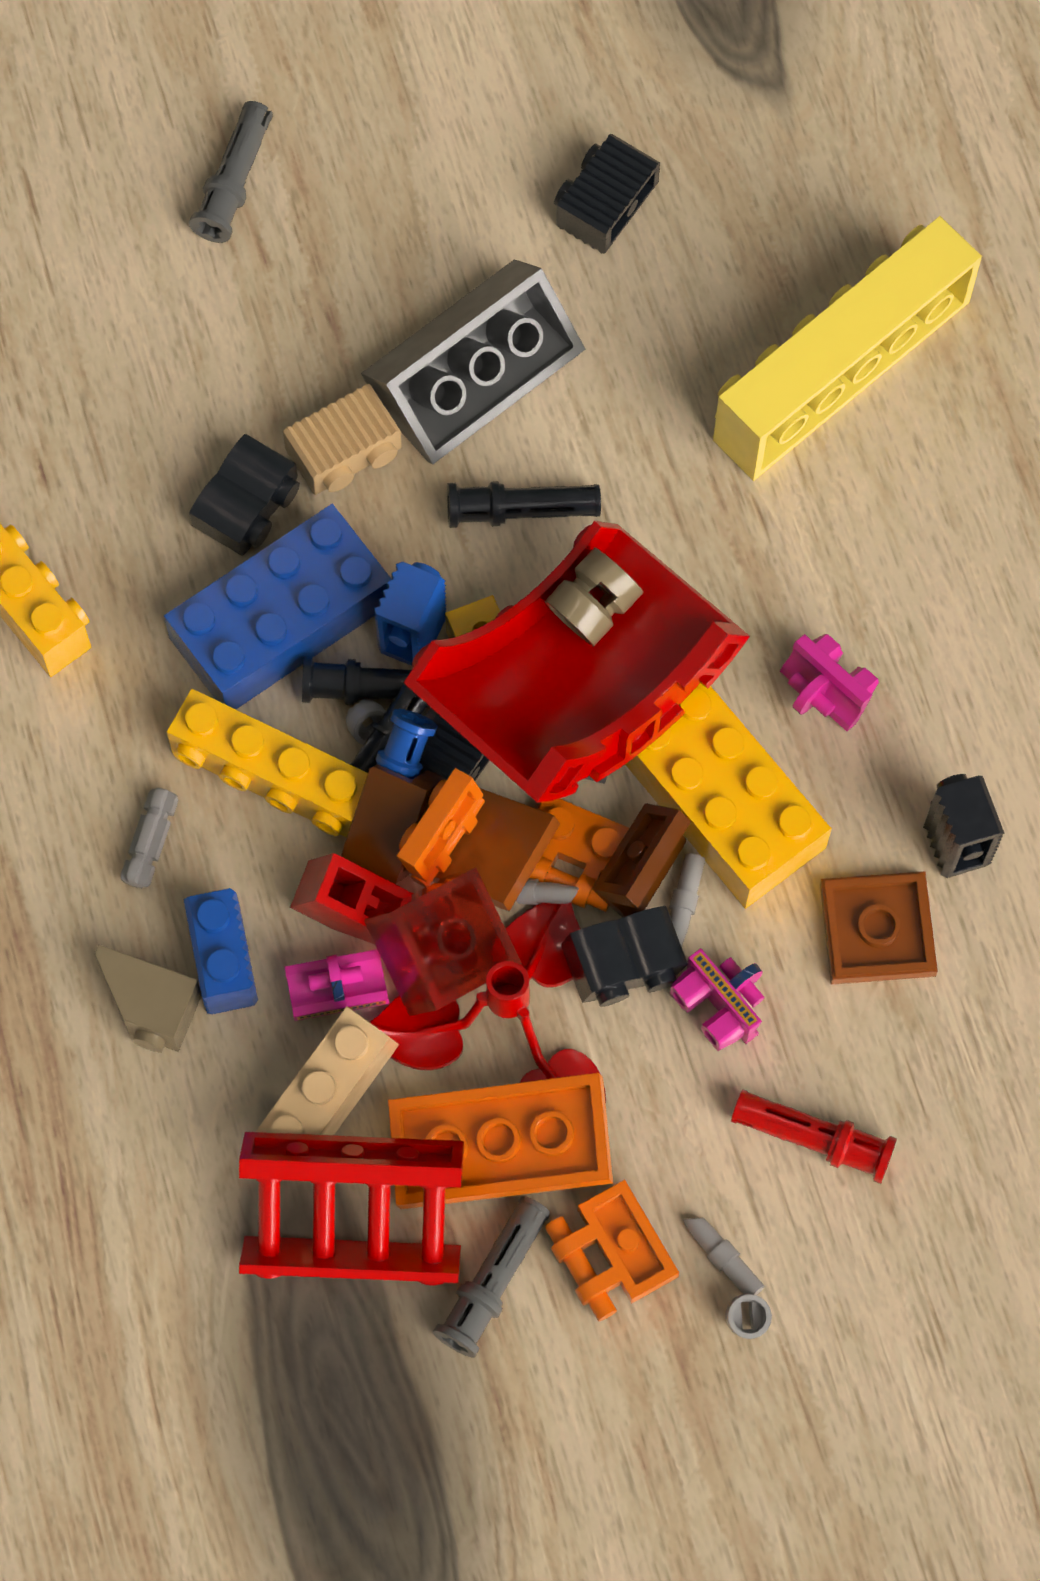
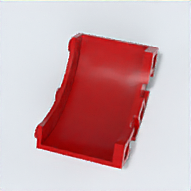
M593 521L591 525L585 527L577 535L573 543V549L537 587L514 606L509 605L498 613L495 619L469 633L444 640H432L430 644L424 646L414 657L412 662L413 669L404 681V684L537 803L546 802L576 793L579 786L577 782L588 776L595 782L604 779L645 750L685 714L684 709L679 705L700 683L708 689L744 646L750 635L621 526L615 523ZM595 547L622 568L642 589L643 594L624 614L614 613L611 616L613 626L592 647L563 623L544 601L564 580L574 581L576 579L574 569ZM597 586L588 592L598 602L605 594Z

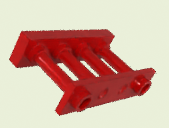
M245 1132L239 1157V1178L255 1179L258 1181V1236L244 1237L239 1262V1274H254L266 1279L280 1276L417 1281L429 1286L441 1285L443 1283H458L461 1245L444 1244L445 1189L448 1187L461 1188L464 1141ZM280 1181H310L313 1183V1239L280 1237ZM336 1183H360L368 1186L367 1241L335 1240ZM407 1185L421 1186L423 1188L422 1243L389 1242L390 1186Z

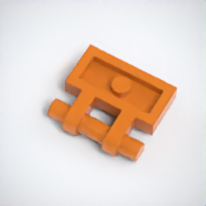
M457 768L453 770L447 780L443 779L435 786L429 798V808L418 824H412L405 831L400 841V851L397 854L398 859L408 872L412 874L410 876L411 879L425 888L430 886L438 872L445 873L452 862L450 854L464 833L470 835L478 823L475 816L485 803V800L482 798L484 794L474 779Z
M562 799L541 802L538 809L554 815L560 825L529 878L539 879V882H553L577 887L579 890L571 901L572 904L584 909L587 905L606 912L609 905L592 890V887L629 830V827ZM557 859H561L584 869V871L577 878L554 868Z
M625 1179L578 1205L577 1210L586 1224L583 1228L572 1233L563 1216L554 1219L545 1226L547 1233L554 1243L551 1247L558 1263L565 1262L578 1285V1288L575 1290L583 1306L589 1304L599 1322L617 1312L607 1293L621 1285L632 1304L679 1277L678 1269ZM595 1243H597L610 1266L608 1270L599 1275L595 1273L583 1252Z

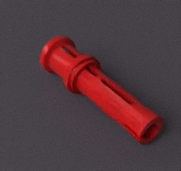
M742 1089L731 1118V1122L735 1124H742L781 1140L827 1156L826 1161L830 1162V1166L838 1168L843 1164L873 1175V1181L880 1184L883 1181L897 1142V1138L889 1136L885 1140L855 1129L854 1122L849 1120L845 1122L840 1120L839 1124L836 1125L794 1108L751 1094Z

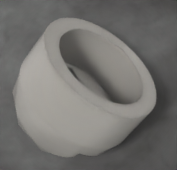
M373 700L359 701V704L348 710L346 716L349 732L362 745H364L374 730L370 725L365 728L362 722L370 717L372 721L378 723L386 712L380 704Z
M738 1295L732 1299L726 1309L727 1325L733 1333L746 1339L760 1337L768 1330L771 1324V1309L767 1302L757 1295ZM741 1302H749L751 1329H743Z

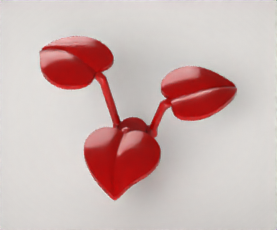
M571 902L569 904L540 903L527 910L506 927L497 945L498 963L489 970L486 976V991L477 993L476 1002L464 1018L459 1020V1005L450 993L439 987L420 986L403 992L376 1018L370 1021L372 1025L399 1044L390 1057L391 1059L412 1069L431 1071L444 1068L461 1056L463 1052V1039L459 1030L469 1028L484 1006H489L490 1010L499 1017H518L534 1062L539 1067L527 1072L519 1083L600 1073L590 1058L574 1049L558 1051L547 1063L542 1055L530 1020V1012L527 1009L530 1002L529 982L531 978L543 987H557L573 980L561 947V943L570 933L581 929Z

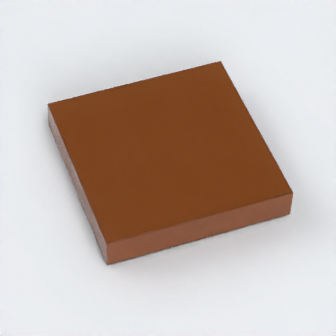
M480 788L484 794L482 798L485 800V803L475 816L478 823L470 835L464 833L450 854L451 864L444 874L438 872L432 882L510 912L560 823L550 813Z
M925 871L821 879L820 892L831 985L936 977L938 969Z

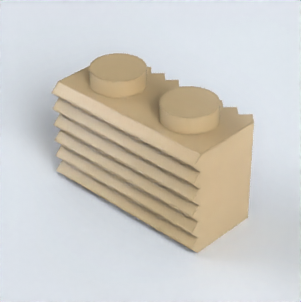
M365 384L361 389L348 393L344 398H339L335 403H330L326 408L313 412L309 417H304L301 422H295L291 427H286L283 430L285 449L292 461L296 463L297 469L301 472L314 495L326 489L329 492H337L345 488L352 482L355 473L370 465L374 469L387 465L397 456V450L402 448L401 431L370 384Z

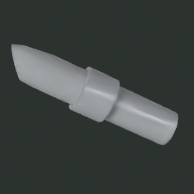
M692 853L685 854L677 889L673 890L669 906L671 910L670 918L681 947L688 931L691 915L695 914L699 898L697 891L705 864L704 857Z
M529 878L516 901L519 904L538 905L539 903L569 904L576 896L579 888L560 883L539 882V879Z
M704 1218L683 1219L685 1226L694 1239L708 1254L707 1258L720 1272L723 1271L743 1294L758 1295L763 1290L764 1284L739 1257L740 1253L727 1239L724 1240Z

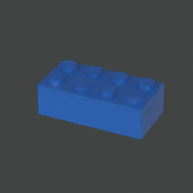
M332 503L165 614L164 619L169 639L215 700L238 709L303 665L304 657H315L374 617V608L379 607V599L384 598L383 590L388 589L387 582L392 580V578Z

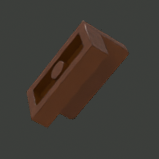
M381 765L371 767L341 857L394 884H397L411 874L397 857L400 851V841L405 831L412 824L419 823L429 808V798L433 789L441 780L446 778L427 770L416 778L409 779Z
M645 803L592 887V890L622 918L645 910L686 844V838L683 834L691 821L679 809Z

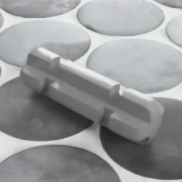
M163 788L149 791L144 805L147 814H141L128 852L132 858L131 860H125L121 872V880L124 883L141 889L151 884L155 872V867L152 863L153 861L158 862L171 825L167 818L168 816H174L178 804V796Z

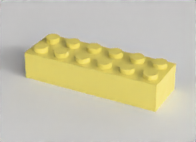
M941 216L927 227L923 225L915 227L905 237L899 250L890 257L886 254L878 257L867 269L865 277L852 287L850 284H847L840 288L831 298L828 308L817 317L814 314L806 316L795 327L790 339L780 347L777 344L768 347L758 357L752 370L743 377L739 374L733 376L721 387L718 392L713 441L753 481L756 480L970 302L982 255Z

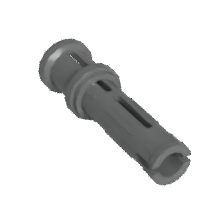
M247 101L244 103L220 167L215 175L206 180L203 186L205 197L198 212L192 214L189 220V227L192 231L208 241L215 243L228 242L233 233L231 222L235 212L246 201L244 185L261 146L264 134L273 118L272 111H267L268 107L260 102Z
M520 1197L517 1207L494 1242L492 1249L473 1281H466L465 1284L460 1285L456 1293L459 1299L445 1323L437 1324L433 1330L436 1338L458 1353L471 1358L477 1355L479 1351L477 1346L478 1340L491 1318H498L502 1312L503 1302L500 1299L519 1265L523 1262L525 1255L545 1221L551 1215L545 1206L529 1197Z

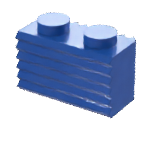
M405 562L397 563L396 571L392 572V580L387 582L388 589L383 590L384 598L379 599V607L374 608L380 653L411 666L416 654L424 646L430 644L432 640L437 639L446 620L445 580L431 566L420 562H414L412 565Z
M229 888L189 896L183 899L202 1000L207 1014H217L254 1006L258 1001L237 893Z

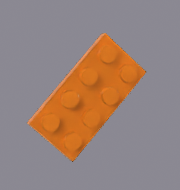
M600 1073L388 1100L391 1138L464 1141L461 1188L448 1187L445 1189V1204L613 1183L604 1082ZM395 1185L396 1206L400 1209L423 1207V1188L421 1186Z

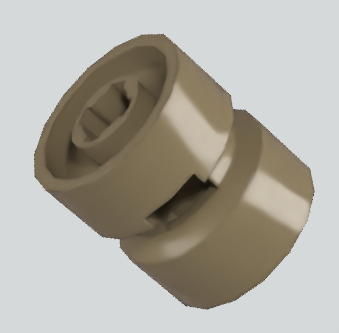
M595 547L574 569L576 579L574 581L564 580L544 601L563 623L592 647L613 626L611 616L614 613L624 614L643 594L642 589L622 568ZM596 586L605 593L599 602L588 593Z

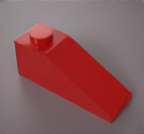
M335 853L308 860L290 905L291 909L333 930L442 969L450 967L467 922L457 915Z

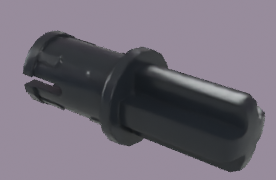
M402 685L399 693L378 723L373 721L370 725L374 730L350 765L368 773L369 769L377 764V753L379 750L385 749L394 725L390 718L395 709H406L422 714L429 705L410 688Z

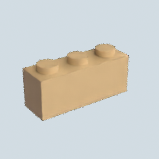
M346 1006L256 1132L334 1135L399 1044Z

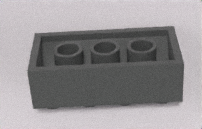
M514 259L364 370L361 375L365 382L372 386L401 433L429 463L434 464L586 350L542 268Z

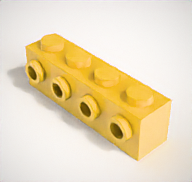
M0 524V617L51 678L92 648L85 625L90 621L83 609L72 597L65 602L55 588L59 586V583L46 564L40 561L34 565L24 553L29 547L17 529L11 524L6 528Z
M191 688L167 730L172 753L179 761L195 769L202 767L218 775L223 782L237 790H249L264 797L271 806L289 814L297 813L311 820L313 825L327 834L339 836L340 834L347 838L368 775L367 772Z

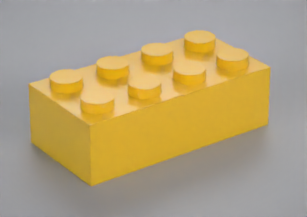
M700 683L679 705L684 709L685 714L657 740L625 765L659 806L679 809L691 821L683 835L697 852L705 858L707 864L746 909L825 850L832 828L711 686L707 689Z

